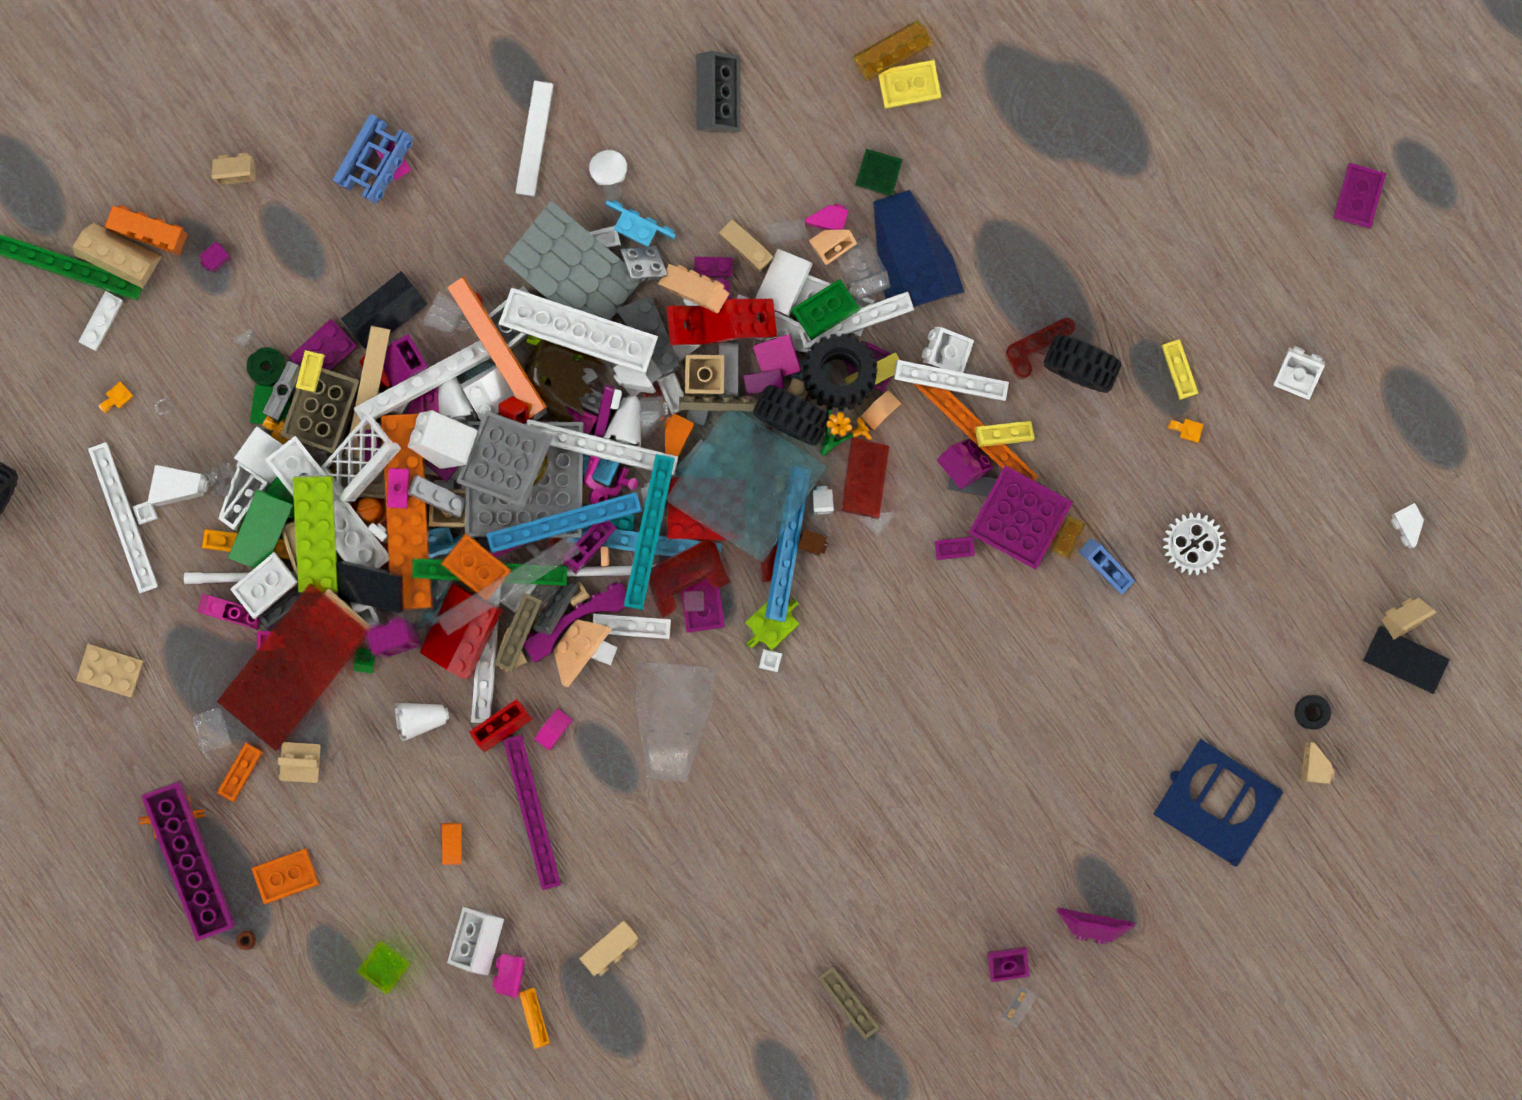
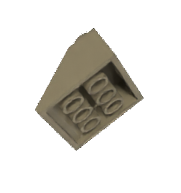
M322 368L316 393L296 389L280 436L289 439L296 436L305 445L333 454L346 438L354 415L353 409L358 396L360 380Z

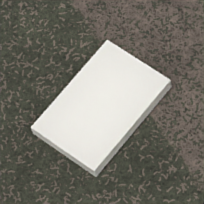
M777 249L755 299H773L774 310L790 316L791 309L794 307L813 263Z
M273 552L230 590L252 618L256 619L297 585L298 580L277 553Z

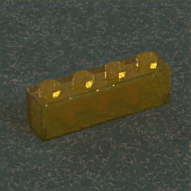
M916 20L852 56L858 72L865 81H868L931 46L933 43L927 29L919 20Z

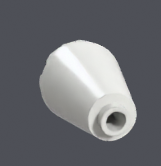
M457 377L438 386L439 414L464 425H467V421L477 420L476 412Z
M627 395V397L622 398L619 408L616 410L605 432V439L641 447V402L638 401L636 396Z
M395 703L397 728L402 731V734L399 735L401 741H406L442 726L449 719L448 709L444 708L441 704Z

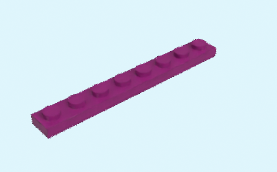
M523 736L505 739L503 742L541 888L546 890L561 886Z

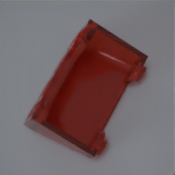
M704 540L652 567L649 586L662 618L674 612L676 608L673 595L706 578L715 588L731 583L730 568L715 542Z

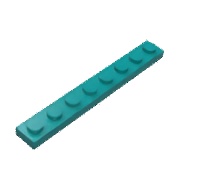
M655 455L624 602L626 607L643 610L675 460L673 457Z

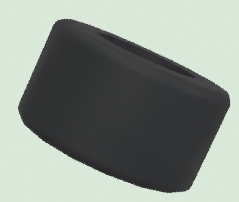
M1305 696L1295 706V719L1303 728L1309 730L1320 729L1330 720L1331 707L1327 700L1321 696ZM1309 705H1316L1320 710V715L1315 720H1310L1305 714L1306 708Z

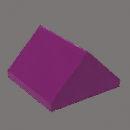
M1025 946L987 952L991 982L1030 977L1028 952Z

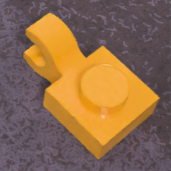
M120 381L106 393L109 399L102 402L99 408L104 413H107L115 405L120 409L134 396Z
M270 416L265 418L262 425L272 430L271 437L283 445L290 440L280 436L285 420L282 419L278 423Z
M1184 419L1183 424L1171 420L1169 421L1168 429L1180 432L1179 438L1199 443L1204 424Z

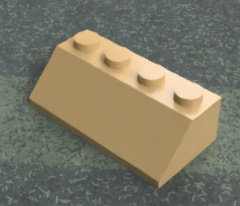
M95 223L85 228L73 245L75 256L140 288H144L161 259V255Z

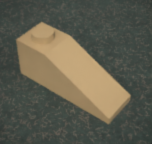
M731 220L719 232L759 273L773 260V256L734 220Z

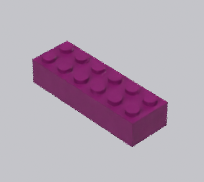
M399 617L389 620L388 625L377 624L369 627L370 631L365 632L372 654L383 658L422 646L416 625Z

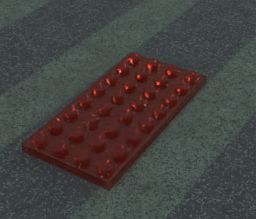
M311 583L217 700V703L274 751H277L366 640L365 632L368 630Z

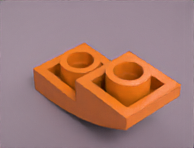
M442 823V865H462L461 823Z

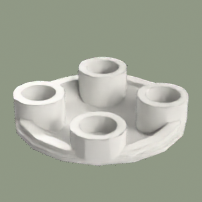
M604 150L592 158L589 171L596 184L612 185L625 179L627 163L620 153L614 150Z

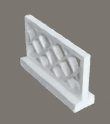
M366 415L321 466V469L327 476H333V484L341 493L339 497L342 501L352 502L361 495L401 448L397 443H393L371 415ZM368 422L372 426V434H365V425ZM356 436H360V447H353V439ZM365 436H371V448H365ZM376 437H381L385 442L381 448H376ZM344 449H348V461L342 460V451ZM353 450H360V461H353ZM365 450H371L369 462L365 461ZM333 462L337 463V474H333L328 468ZM342 463H348V474H342ZM353 463L360 464V472L357 475H353ZM342 477H348L346 488L341 484Z

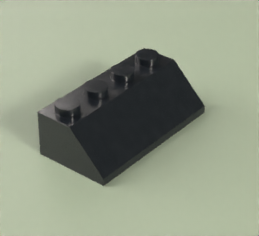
M400 271L344 315L341 320L365 350H367L371 326L390 329L391 334L428 304L403 272Z

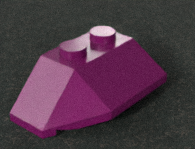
M1058 907L1056 910L1073 935H1076L1078 940L1087 941L1088 938H1093L1095 943L1106 945L1107 941L1113 942L1135 927V922Z

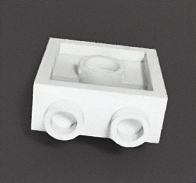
M942 327L932 329L928 335V340H930L929 346L922 352L923 363L931 367L963 373L974 340Z
M1296 346L1293 349L1288 348L1273 386L1310 400L1325 362L1322 361L1323 358L1319 355L1312 354L1309 356L1304 354L1305 351L1302 348Z

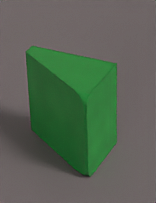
M357 648L353 663L354 671L373 673L376 656L372 654L370 649Z

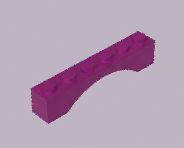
M615 581L606 587L608 589L606 592L601 594L599 591L590 597L591 601L584 604V602H581L574 606L575 611L570 614L567 612L563 613L551 635L543 633L535 635L534 632L530 633L527 636L524 647L533 662L536 663L551 654L559 636L576 619L596 612L618 613L626 608L624 602L627 591L621 582L618 584Z

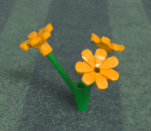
M827 409L829 421H827L824 442L820 450L822 455L826 456L829 451H832L840 443L852 437L856 438L861 434L868 440L872 439L863 418H857L858 428L846 435V431L849 432L852 429V426L849 425L851 420L848 417L843 419L844 414L842 412H838L836 417L831 414V410ZM838 433L840 436H844L840 439L835 438L836 434Z

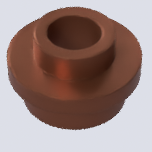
M242 931L238 934L236 943L240 949L249 950L254 947L256 937L251 931ZM244 937H248L250 939V942L248 944H245L243 942Z

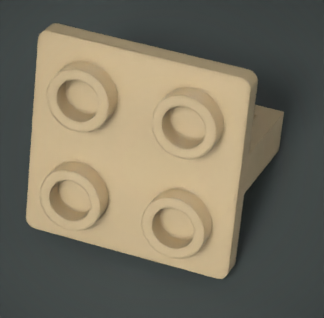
M282 742L281 757H278V765H280L279 780L318 783L321 745Z

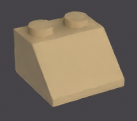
M248 153L237 154V157L229 158V155L218 156V159H213L212 180L217 185L256 181L254 158L251 155L248 156Z
M686 355L685 395L724 394V355Z
M1410 598L1401 603L1403 607L1399 609L1394 607L1385 612L1387 616L1382 619V622L1392 638L1396 639L1426 622L1436 612L1420 598L1415 600Z
M1305 742L1301 781L1330 784L1335 774L1331 762L1315 743Z

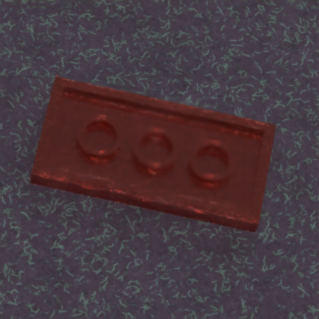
M854 437L851 439L840 511L873 519L879 518L889 453L888 445Z

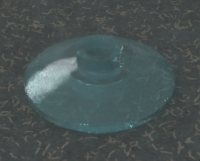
M441 599L433 603V608L427 609L415 624V629H421L428 624L433 626L439 621L440 616L438 614L443 605Z

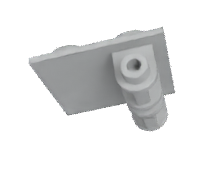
M657 246L620 250L628 273L625 275L626 281L632 283L640 279L641 282H644L645 279L646 281L660 280L661 277L667 276Z

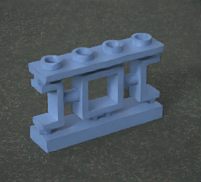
M370 114L334 176L333 181L351 191L355 183L366 188L362 197L377 204L382 199L387 185L392 182L394 173L402 164L403 157L411 148L414 138L399 129L395 137L385 133L384 131L388 124ZM377 134L383 137L379 146L372 143ZM390 141L397 144L392 153L385 150ZM373 150L384 154L376 171L365 165ZM358 167L364 170L360 179L353 176ZM371 174L378 177L373 187L367 184Z

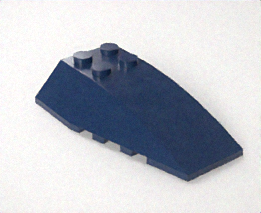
M907 190L892 195V197L889 196L874 201L879 281L885 298L888 299L908 292L913 307H917L944 297L949 298L964 293L952 254L912 192Z

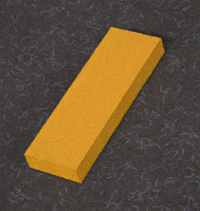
M535 988L519 992L534 1049L550 1044Z

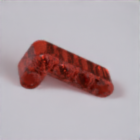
M1063 318L1008 346L1005 351V357L1016 378L1020 380L1027 379L1032 372V366L1027 357L1051 345L1052 340H1045L1044 333L1050 331L1055 337L1058 335L1057 330L1061 329L1063 323H1065V325H1070L1069 332L1063 330L1059 335L1070 336L1075 330V323L1072 319ZM1034 340L1037 346L1035 349H1029L1026 342ZM1016 348L1019 351V356L1017 358L1011 357L1009 355L1010 349ZM1019 366H1026L1028 373L1026 375L1019 374Z

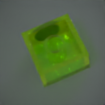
M381 939L356 972L383 993L389 995L413 962Z

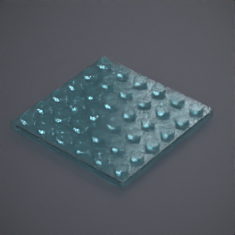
M725 411L668 494L666 501L759 561L764 562L827 466L742 412Z

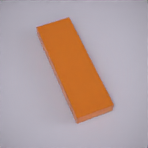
M245 742L217 793L235 802L263 751Z

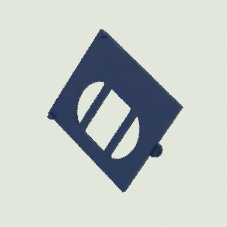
M1199 739L1181 770L1171 772L1170 779L1173 783L1153 815L1237 867L1280 799L1283 791L1202 739ZM1217 764L1216 769L1196 801L1193 802L1190 795V783L1194 774L1206 765ZM1225 768L1244 780L1245 784L1224 818L1219 820L1200 808V805L1222 769ZM1252 787L1255 793V806L1252 813L1244 821L1229 825L1228 822L1249 788Z

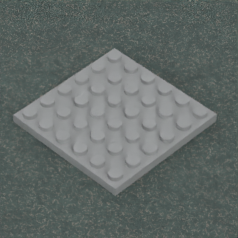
M467 421V426L478 431L481 421ZM541 422L583 433V422ZM549 446L524 508L466 487L465 533L472 538H487L486 534L581 508L583 454ZM582 528L549 538H582Z

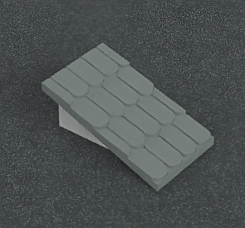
M552 201L548 203L533 224L502 260L548 300L610 321L617 314L615 309L623 307L642 283L640 279L632 283L626 281L625 275L628 273L625 263Z

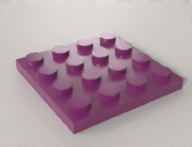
M1005 465L968 533L1036 570L1073 501Z

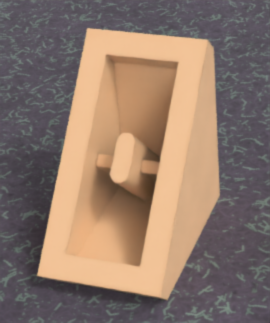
M887 390L862 414L861 418L875 430L901 403Z

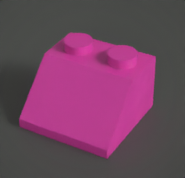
M502 953L501 957H497L496 968L499 971L498 976H494L492 985L495 988V993L514 998L519 996L526 957Z

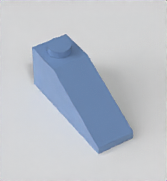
M1090 538L1078 551L1085 561L1121 595L1135 582L1103 546Z

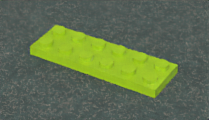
M294 476L293 492L299 592H326L330 589L332 592H337L338 572L333 476Z

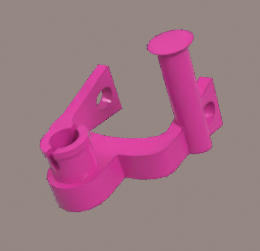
M590 456L583 482L587 487L591 488L588 498L591 505L608 500L607 495H618L622 485L629 487L631 490L638 487L636 479L626 478L629 469L619 467L616 483L613 487H603L593 481L592 475L600 458Z

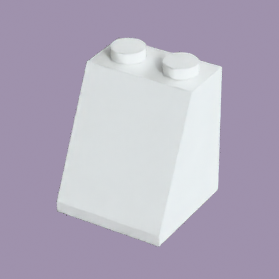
M435 411L421 412L416 419L408 447L440 469L467 464L477 430Z
M256 426L234 458L269 483H272L276 474L265 462V459L283 446V444Z
M155 465L147 503L154 506H162L201 497L204 492H207L209 481L202 474Z

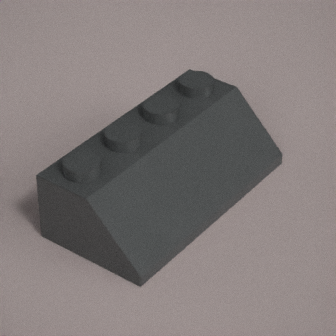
M717 51L696 54L697 130L706 132H740V56Z

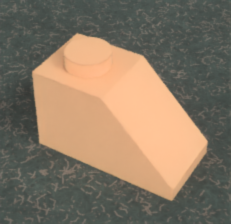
M824 230L809 240L813 250L825 265L857 244L850 230Z

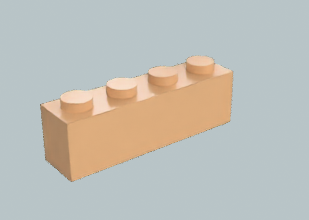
M671 264L668 265L666 269L667 276L661 277L658 283L660 286L677 296L719 313L729 295L723 289V284L716 280L712 283L710 278L704 275L700 277L693 270L687 272L688 269L679 264L677 267Z

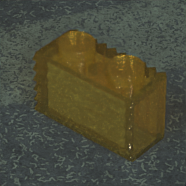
M1072 517L1066 518L1062 526L1063 528L1059 532L1060 535L1057 536L1058 538L1051 550L1053 554L1069 560L1085 527V523Z

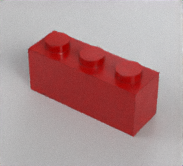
M516 699L469 731L477 746L486 752L533 719L524 705Z

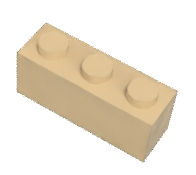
M624 920L579 959L593 976L597 974L601 976L609 969L607 967L612 961L616 963L623 957L622 952L627 948L631 951L639 943L636 940L640 937Z

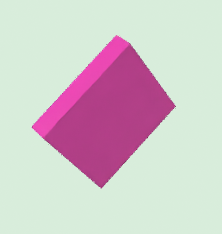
M790 334L753 345L762 372L782 369L783 376H787L802 370Z

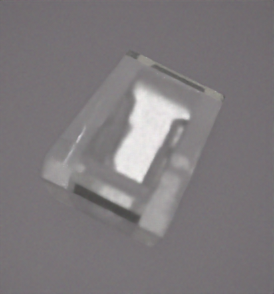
M892 511L858 515L856 518L860 524L879 537L896 516V513Z

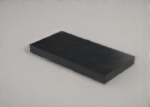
M343 560L337 562L338 597L340 599L396 613L404 611L403 574Z
M1381 626L1378 627L1363 658L1364 662L1431 694H1434L1450 660L1402 636L1393 639L1389 631Z

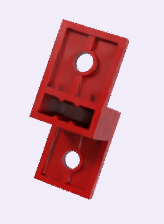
M773 299L725 300L719 313L700 305L667 307L670 345H713L744 338L777 337ZM684 321L686 322L687 329L684 328Z

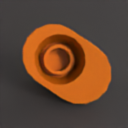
M365 497L349 504L367 527L372 523L375 525L381 524L387 518L386 501L383 498Z

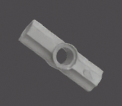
M288 361L279 381L274 385L273 392L262 413L276 420L279 419L288 399L293 395L300 366ZM281 386H287L288 392L285 395L279 394Z

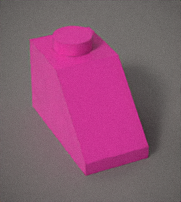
M841 204L829 205L807 217L805 225L822 230H843L848 210Z

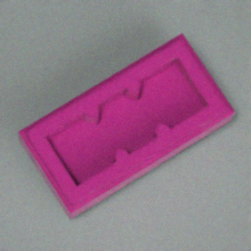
M389 468L387 508L407 509L409 469Z

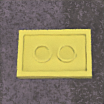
M934 60L878 70L885 109L941 99Z

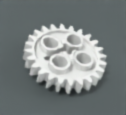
M1189 513L1188 519L1185 515H1181L1182 521L1177 518L1174 519L1176 525L1169 524L1172 530H1166L1165 533L1169 537L1163 538L1167 545L1162 548L1168 549L1164 556L1171 557L1168 563L1175 562L1174 569L1180 566V573L1187 569L1188 575H1191L1193 570L1196 575H1199L1200 569L1205 574L1207 573L1206 567L1213 570L1212 563L1218 565L1219 561L1216 558H1222L1223 555L1219 552L1226 549L1221 546V543L1226 540L1220 539L1224 532H1217L1220 525L1214 527L1213 523L1215 520L1213 519L1208 522V515L1201 519L1200 513H1197L1195 518L1192 513ZM1194 525L1201 529L1199 536H1195L1191 532V528ZM1205 533L1208 534V537L1196 545L1197 549L1193 547L1183 555H1180L1183 549L1191 545V539L1196 541ZM1177 537L1185 539L1184 547L1176 545ZM1205 541H1209L1212 544L1211 551L1203 549ZM1189 552L1196 554L1197 560L1195 563L1188 561L1187 555Z

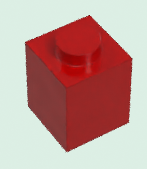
M514 396L498 404L500 416L522 424L527 423V419L529 420L528 406Z

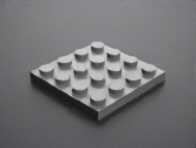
M486 411L478 428L467 464L463 465L456 482L524 508L553 435Z

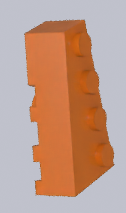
M119 205V207L112 206L105 228L112 232L179 256L188 235L181 226L166 224V221L159 218H148L147 214L139 211L137 213L130 212V208Z

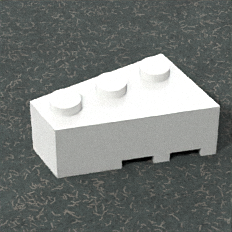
M238 461L234 478H232L229 493L224 500L218 518L236 532H239L256 489L266 491L270 485Z

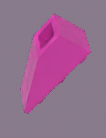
M202 593L197 612L257 630L260 621L259 616L253 619L243 605Z

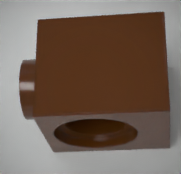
M805 529L798 548L820 556V553L825 554L829 543L825 542L827 537Z

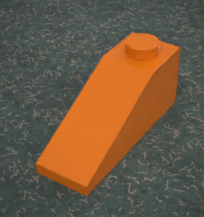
M673 413L672 417L668 416L664 424L666 427L665 454L678 456L679 458L695 423Z

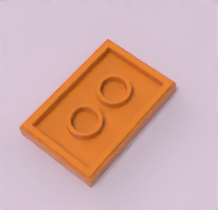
M466 533L441 563L486 601L511 571Z
M307 848L251 868L264 905L320 885Z

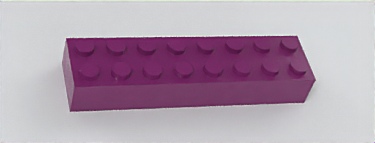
M179 780L141 795L196 942L232 929L236 923L182 781Z

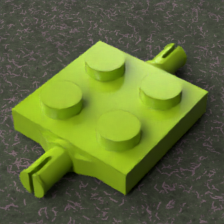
M794 598L788 603L785 622L765 618L768 601L745 622L755 635L746 643L751 649L760 641L773 651L800 625L791 613L799 605Z

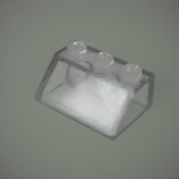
M663 397L639 398L641 437L643 442H647L663 425L665 417L669 416L668 403L663 400Z

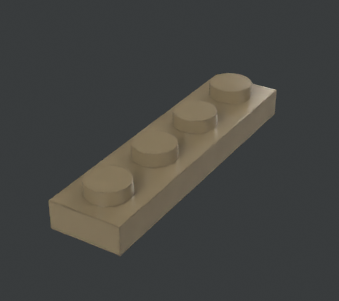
M686 394L683 397H679V410L753 412L757 401L751 396L733 398V396L725 395L722 398H714L713 395L695 397L694 395Z
M524 593L494 665L513 672L542 600Z
M834 966L818 977L864 1040L880 1029Z

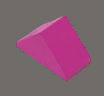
M557 708L534 739L550 751L573 719Z

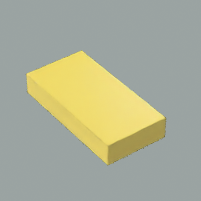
M305 350L296 384L297 389L316 393L325 355Z

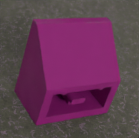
M409 334L392 342L387 347L383 370L392 387L428 368Z
M970 439L951 445L937 459V462L960 490L972 485L993 469L989 459L979 451L977 445Z

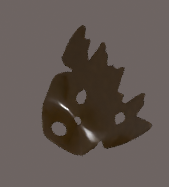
M542 339L529 356L524 372L543 402H548V413L559 422H572L574 418L568 413L565 406L583 415V405L579 398L584 397L586 393H593L582 380V377L586 375L583 369L590 368L606 372L604 364L594 356L561 345L556 346L554 343ZM574 354L581 355L584 359L582 362L573 361L572 356ZM533 357V362L531 366L528 368V364L531 358ZM536 361L539 362L538 367H534ZM541 376H547L551 381V386L540 382Z

